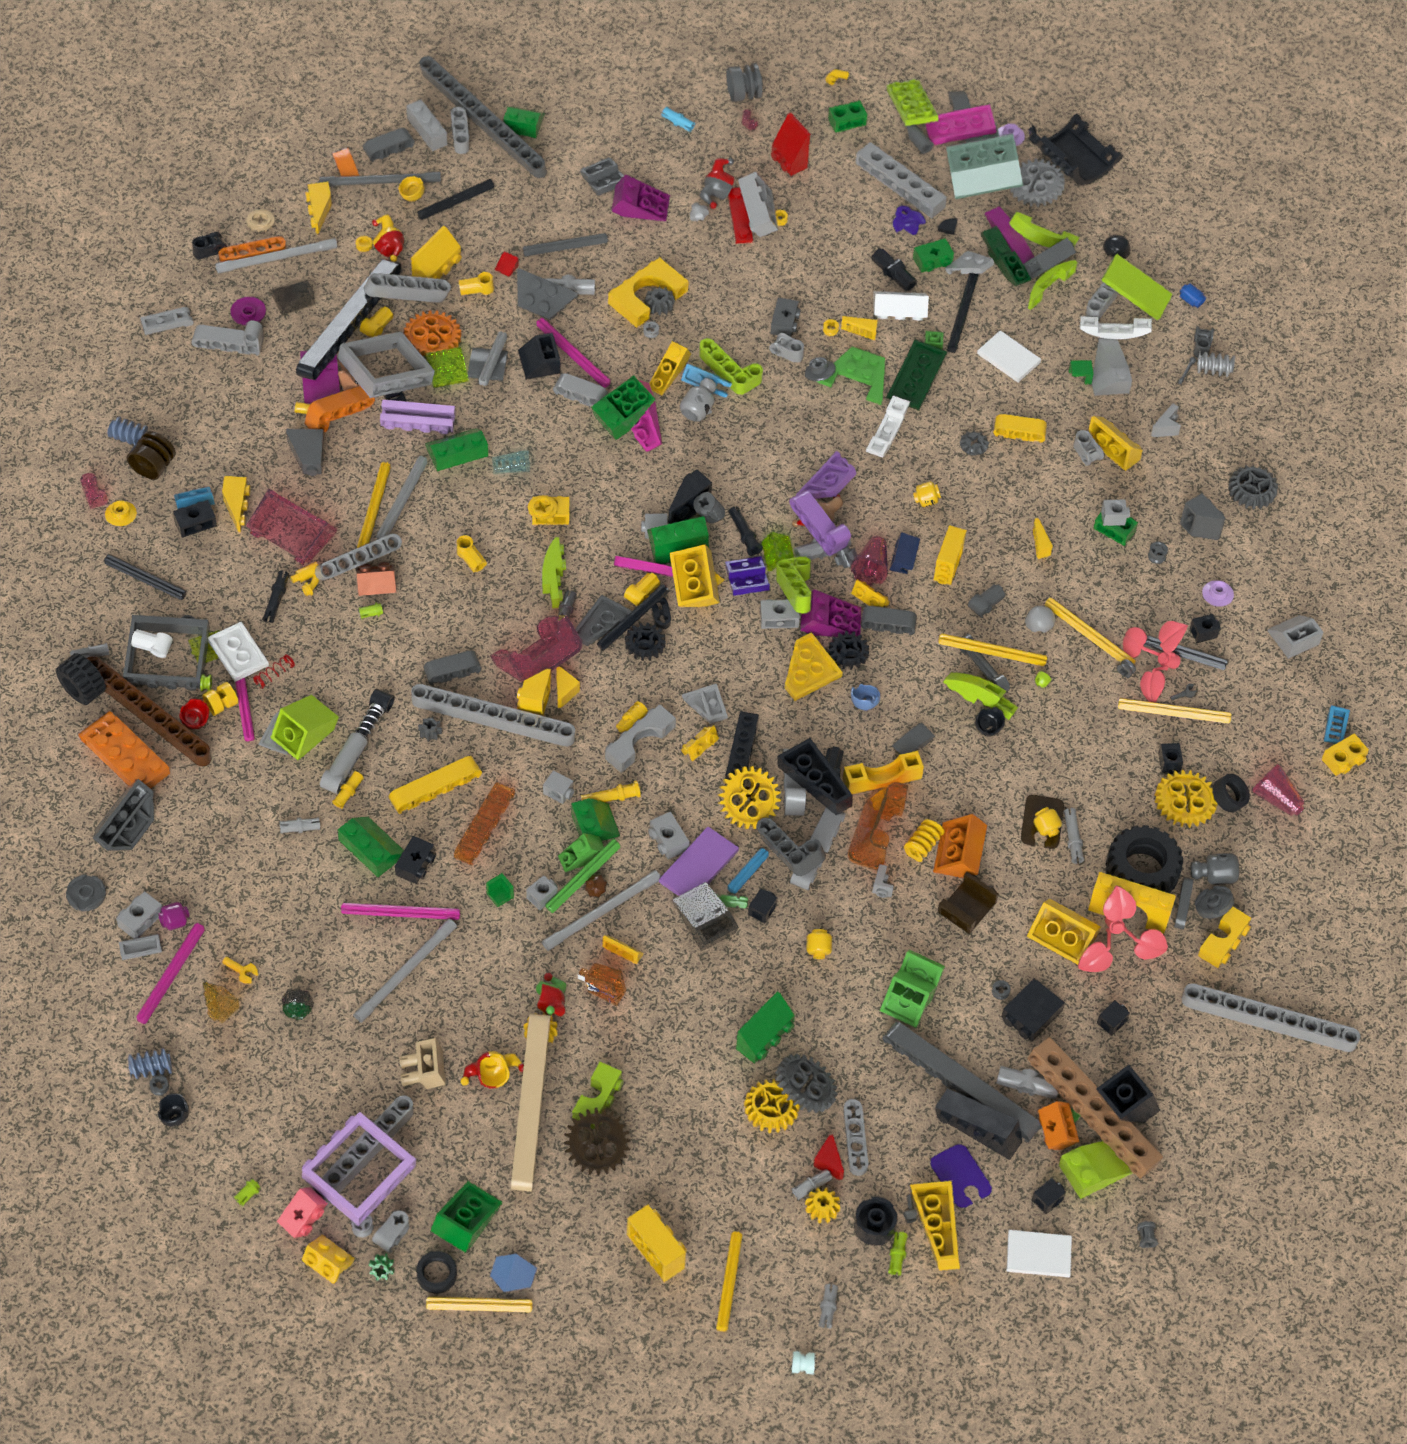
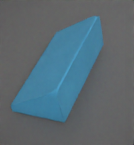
M210 487L174 494L177 509L206 500L209 501L210 505L215 504Z

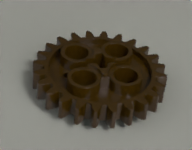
M595 1108L594 1114H591L589 1109H587V1116L584 1117L583 1114L579 1113L580 1120L578 1121L573 1118L572 1121L575 1125L567 1126L571 1133L564 1134V1136L569 1138V1141H565L563 1144L569 1145L570 1148L565 1150V1153L572 1154L568 1160L575 1159L574 1167L581 1165V1172L587 1168L589 1169V1175L592 1174L593 1170H596L597 1176L600 1175L601 1170H604L607 1175L609 1167L615 1171V1163L622 1165L621 1157L627 1159L626 1154L623 1152L630 1150L629 1147L625 1146V1143L631 1142V1139L625 1138V1135L629 1134L630 1131H623L626 1123L619 1124L618 1122L621 1117L619 1116L614 1119L613 1111L606 1115L605 1108L602 1113H599L598 1109ZM601 1123H607L610 1126L608 1134L603 1135L598 1131ZM591 1124L595 1126L598 1139H603V1142L600 1144L604 1155L603 1160L600 1159L597 1146L591 1143L594 1141L590 1127ZM586 1129L590 1132V1138L587 1141L579 1139L578 1133L580 1130ZM607 1143H613L616 1146L614 1154L609 1155L605 1152L604 1147ZM593 1149L596 1152L595 1160L588 1161L584 1156L585 1151Z

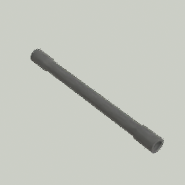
M441 172L347 177L327 176L319 177V182H328L329 187L401 183L406 177L415 176L425 183L441 182Z

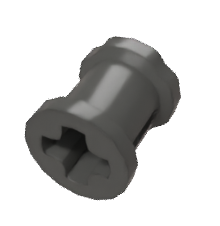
M1152 1221L1141 1222L1137 1226L1141 1237L1139 1242L1141 1248H1153L1158 1245V1239L1155 1238L1154 1232L1156 1225Z

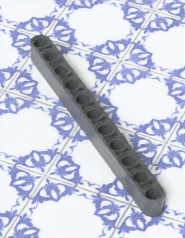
M424 56L420 59L419 65L422 75L457 107L464 108L466 115L534 177L543 178L547 175L545 161L537 152L432 57Z

